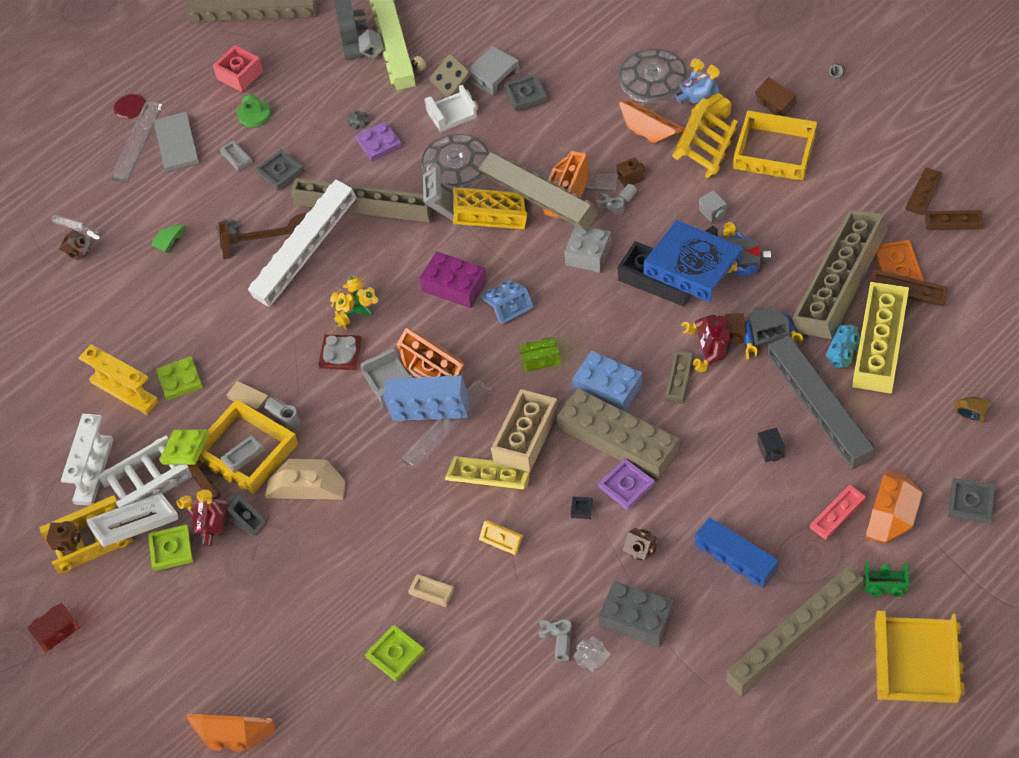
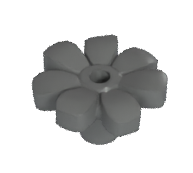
M359 110L354 111V114L351 113L349 115L348 125L354 129H358L359 126L360 128L365 127V124L370 122L369 118H367L368 114L366 112L361 114Z
M223 219L221 221L226 222L229 234H237L238 223H235L232 219L229 221L228 219ZM217 224L216 229L218 231L217 234L219 236V226Z

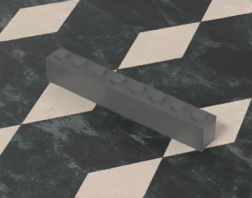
M789 335L768 344V357L853 470L873 460L874 444L871 440H867L862 428L853 421L850 412L845 411L840 399L831 392L828 383L820 378L818 370L811 366L808 357L799 350L797 342L792 341Z

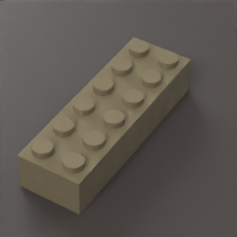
M578 388L557 415L559 430L620 461L626 458L645 474L657 480L661 478L679 452V438Z

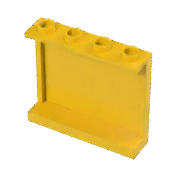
M886 611L876 612L875 642L878 699L958 703L960 695H964V682H960V675L963 674V663L959 662L958 655H961L962 645L957 640V635H960V622H956V614H952L951 620L894 618L886 617Z

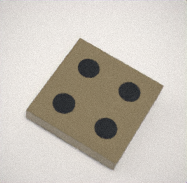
M450 53L429 80L446 97H449L459 91V86L463 85L472 73Z

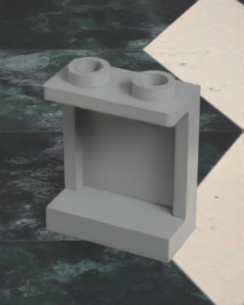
M492 46L468 68L472 73L468 78V82L494 96L498 92L497 85L510 72H519L518 60Z
M434 167L423 175L424 203L453 221V188L441 181V171ZM457 194V195L460 196L461 198L466 197V196L463 195V194Z
M394 348L361 363L363 375L383 407L386 406L383 398L386 379L413 378L411 374L407 373L398 359Z

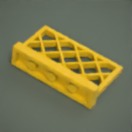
M453 187V224L525 229L527 211H525L524 198L514 192ZM457 194H463V195H465L466 197L461 198V197L458 196ZM475 196H482L483 199L480 200ZM494 197H499L501 200L497 201ZM471 199L475 204L471 205L467 201ZM511 199H519L520 201L515 203ZM489 201L493 205L488 206L487 204H485V202ZM506 202L510 207L507 208L503 204Z

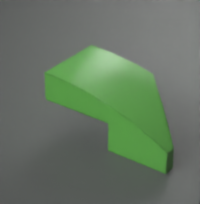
M180 224L160 230L151 245L169 253L175 239L180 240L186 226Z

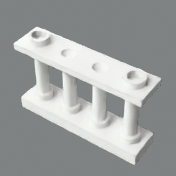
M82 414L61 478V482L74 483L76 485L72 500L76 505L90 506L94 504L101 482L98 475L103 473L112 447V436L100 435L98 432L102 419L101 415Z
M167 435L157 439L154 443L98 475L104 488L111 485L120 499L116 502L118 508L160 493L165 494L193 477L187 465L169 464L171 470L161 475L152 462L153 459L162 455L169 440ZM143 465L147 467L154 477V480L146 485L143 484L134 471ZM126 475L130 477L137 490L129 495H126L118 482L119 479Z

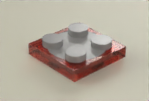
M324 334L318 363L319 369L356 370L362 341L361 336Z

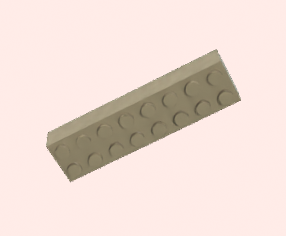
M848 211L792 318L797 333L833 339L888 231L884 214Z

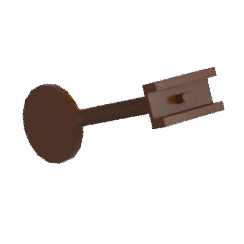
M307 213L294 216L289 221L287 227L243 234H229L226 222H218L223 259L230 258V245L238 244V242L287 234L291 236L295 228L304 220Z

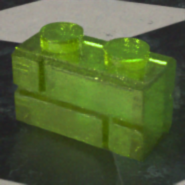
M546 337L537 342L527 341L522 345H518L524 372L561 364L556 338Z

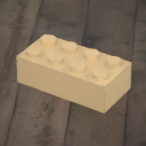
M520 389L491 447L493 463L531 472L558 415L557 398Z

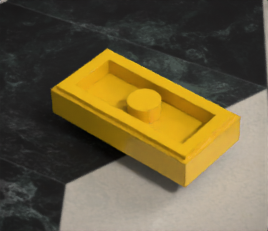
M486 520L484 521L479 540L516 555L523 535Z

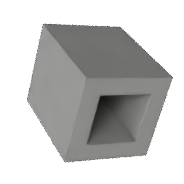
M367 29L358 38L360 53L374 59L383 50L382 36L373 30Z
M714 190L699 198V211L711 224L726 216L727 204Z

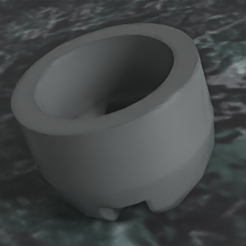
M834 63L829 69L830 75L834 78L840 77L844 72V68L840 63ZM836 66L839 67V74L836 73Z

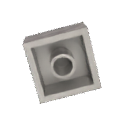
M575 226L564 251L565 265L600 273L611 247V231L588 227L584 231Z

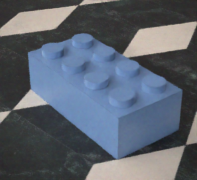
M462 375L386 379L383 398L393 421L468 418L470 397Z

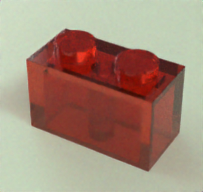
M62 602L52 607L40 618L35 619L27 627L45 653L80 628Z

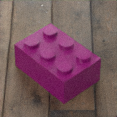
M436 251L420 276L421 288L423 292L471 308L487 283L486 269Z

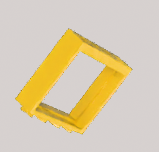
M747 111L734 154L733 169L803 181L816 136L817 122ZM750 129L808 138L801 165L743 156Z
M236 399L207 430L210 435L198 461L201 465L203 463L207 465L215 474L220 473L228 482L236 483L241 490L244 491L245 489L255 494L296 448L298 441L293 432ZM237 417L242 418L280 441V444L250 477L239 471L233 473L222 460L207 452Z

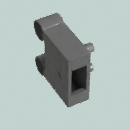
M334 0L345 59L362 57L357 31L368 29L366 19L355 21V17L365 15V9L353 10L351 0Z

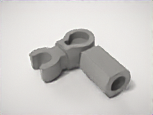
M628 183L618 195V198H609L608 194L602 193L603 201L597 199V206L611 210L614 215H621L625 211V205L637 193V188Z
M566 619L549 623L546 620L539 621L540 627L547 628L544 631H538L539 637L547 638L550 635L557 637L555 659L558 661H568L570 637L573 634L570 621Z

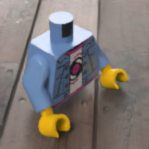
M694 58L691 62V66L695 68L694 71L691 72L689 79L680 84L682 91L675 94L678 103L687 100L694 104L703 98L706 99L720 92L714 79L719 75V69L714 65H710L707 73L700 70L703 69L704 63Z

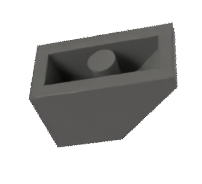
M239 494L229 495L225 500L227 501L225 518L231 524L255 536L266 520Z

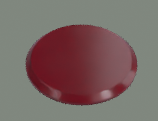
M128 94L116 101L113 110L119 118L132 119L144 112L146 101L140 95Z

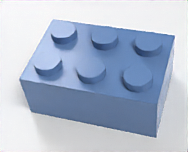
M592 350L572 378L574 392L578 388L625 412L643 386L642 372Z

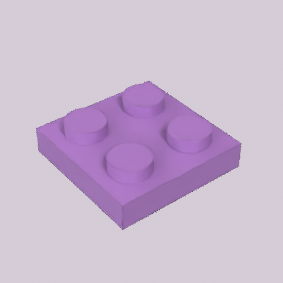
M386 121L355 135L357 142L371 161L402 147L400 140Z
M624 458L598 483V488L628 511L655 485V481Z

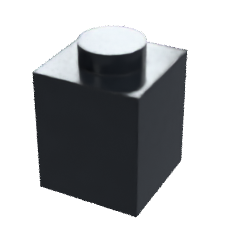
M773 428L758 432L757 444L765 463L784 458L785 445L778 429Z

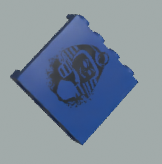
M676 220L644 260L643 274L711 302L714 289L735 261L737 265L740 263L743 247Z

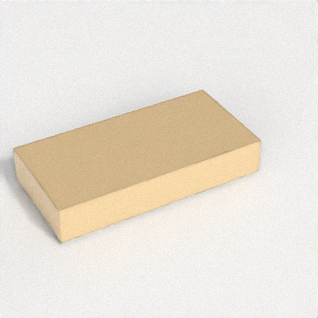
M238 381L226 394L228 399L232 401L237 399L258 412L269 399L268 395Z
M419 574L415 576L408 590L410 595L447 607L455 591L453 586Z

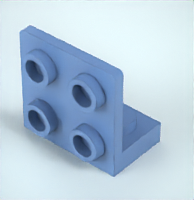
M506 280L500 286L488 289L485 294L481 295L483 301L493 306L498 321L501 324L533 308L527 289L513 280Z

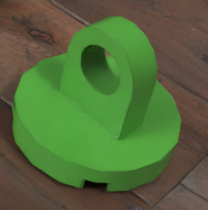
M255 95L244 96L242 104L237 109L238 120L246 127L261 126L265 123L264 121L269 120L271 115L269 105Z

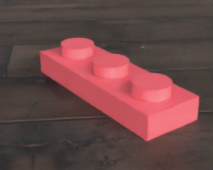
M849 485L810 524V529L827 540L865 501L866 496Z

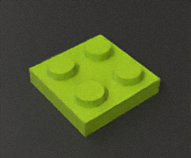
M191 356L156 369L167 401L203 388Z
M206 429L173 430L159 459L162 464L195 465L210 434Z
M188 525L148 533L153 571L193 563Z
M393 625L366 652L365 656L397 682L425 653V650L398 627Z

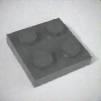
M536 74L504 83V89L515 111L548 101L547 95Z
M280 149L257 166L255 171L276 190H280L304 172V168Z
M953 478L948 517L990 524L995 485Z

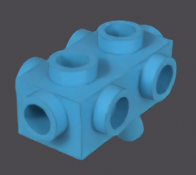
M839 325L826 353L833 367H847L852 363L853 353L859 348L861 338L858 334L859 329L855 325Z

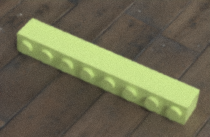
M369 0L370 6L374 5L371 9L373 17L376 16L374 18L376 28L379 27L377 32L381 34L383 39V50L385 49L383 55L385 61H388L386 63L388 73H392L389 74L391 85L395 84L396 90L416 86L394 1Z

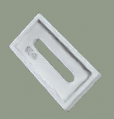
M160 493L87 519V524L101 545L105 547L178 520V513L163 494ZM150 512H152V513H157V514L151 515V516H149V517H146V518L137 520V521H135V522L126 524V525H124V526H121V527H118V528H115V529H112V530L110 529V528H113V527H115V526H118L119 523L124 524V523H126V522H129V521L135 520V519H137V518L146 516V515L150 514Z

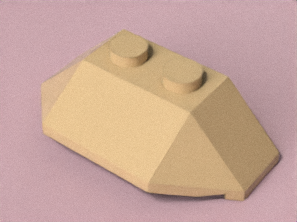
M288 459L268 479L265 497L274 499L343 500L346 482L327 459Z

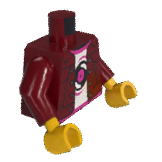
M709 315L696 320L694 324L689 322L682 324V327L687 328L683 333L693 335L696 329H698L697 335L705 360L695 359L692 363L693 366H696L694 370L703 373L706 371L708 364L711 365L718 360L724 359L730 341V334L726 324L727 319L724 316Z
M209 490L197 492L196 495L199 501L193 505L190 496L181 497L177 500V505L180 509L188 508V513L193 518V534L201 535V546L211 547L213 536L223 532L227 501L212 499V493Z

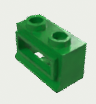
M865 562L863 569L864 593H870L871 596L875 597L881 596L883 593L891 594L893 597H901L908 593V563H903L902 571H890L889 564H882L881 570H869V562ZM869 581H901V583H894V582H869Z

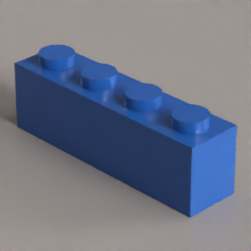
M710 517L695 534V545L699 550L708 552L715 560L730 566L735 573H741L754 585H760L764 588L778 570V559Z

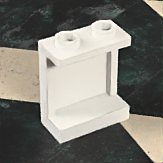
M463 85L459 86V93L434 102L431 96L425 98L426 110L439 132L477 118V103L475 100L472 101L469 90H465Z

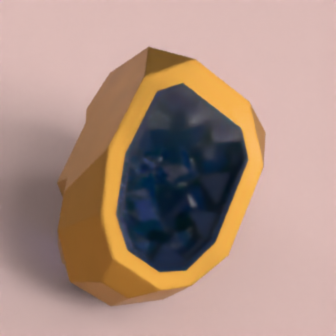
M976 396L964 397L956 401L954 408L955 412L962 418L973 422H984L991 401Z

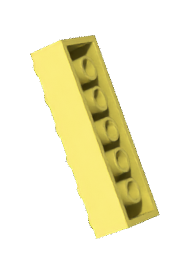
M870 282L852 388L892 394L909 291L908 287Z

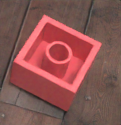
M236 45L213 65L217 80L241 92L263 72L260 57Z

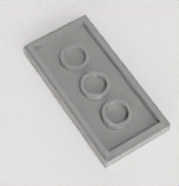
M187 112L154 120L166 172L199 163Z

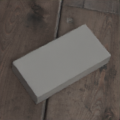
M234 140L220 148V152L238 172L253 164L252 159Z
M250 435L223 455L221 460L235 473L265 449L256 438Z

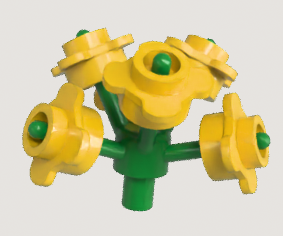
M353 276L347 279V283L343 285L348 290L346 295L341 292V289L337 290V292L334 291L330 295L331 307L335 306L337 310L334 312L336 314L334 318L335 324L339 327L343 326L345 330H347L346 325L350 323V316L357 312L369 317L372 311L367 306H370L372 303L377 304L378 298L374 294L375 290L372 287L363 290L364 284L361 282L364 280L363 277Z

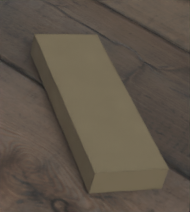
M674 352L664 401L684 403L694 353Z

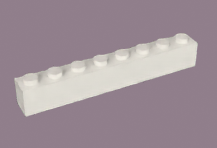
M336 179L329 185L324 195L317 200L316 205L306 214L304 220L295 228L292 235L285 240L283 246L273 255L272 260L262 269L256 280L251 283L248 291L253 298L269 308L355 201L357 197L351 187Z

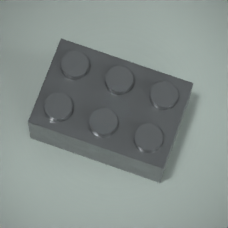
M614 581L599 614V627L659 648L673 614V600Z

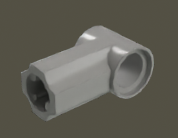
M270 397L266 401L265 411L281 421L287 429L294 430L300 426L301 419L294 406L285 404L277 397Z

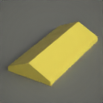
M454 456L445 480L525 489L528 487L530 472L493 463V460Z

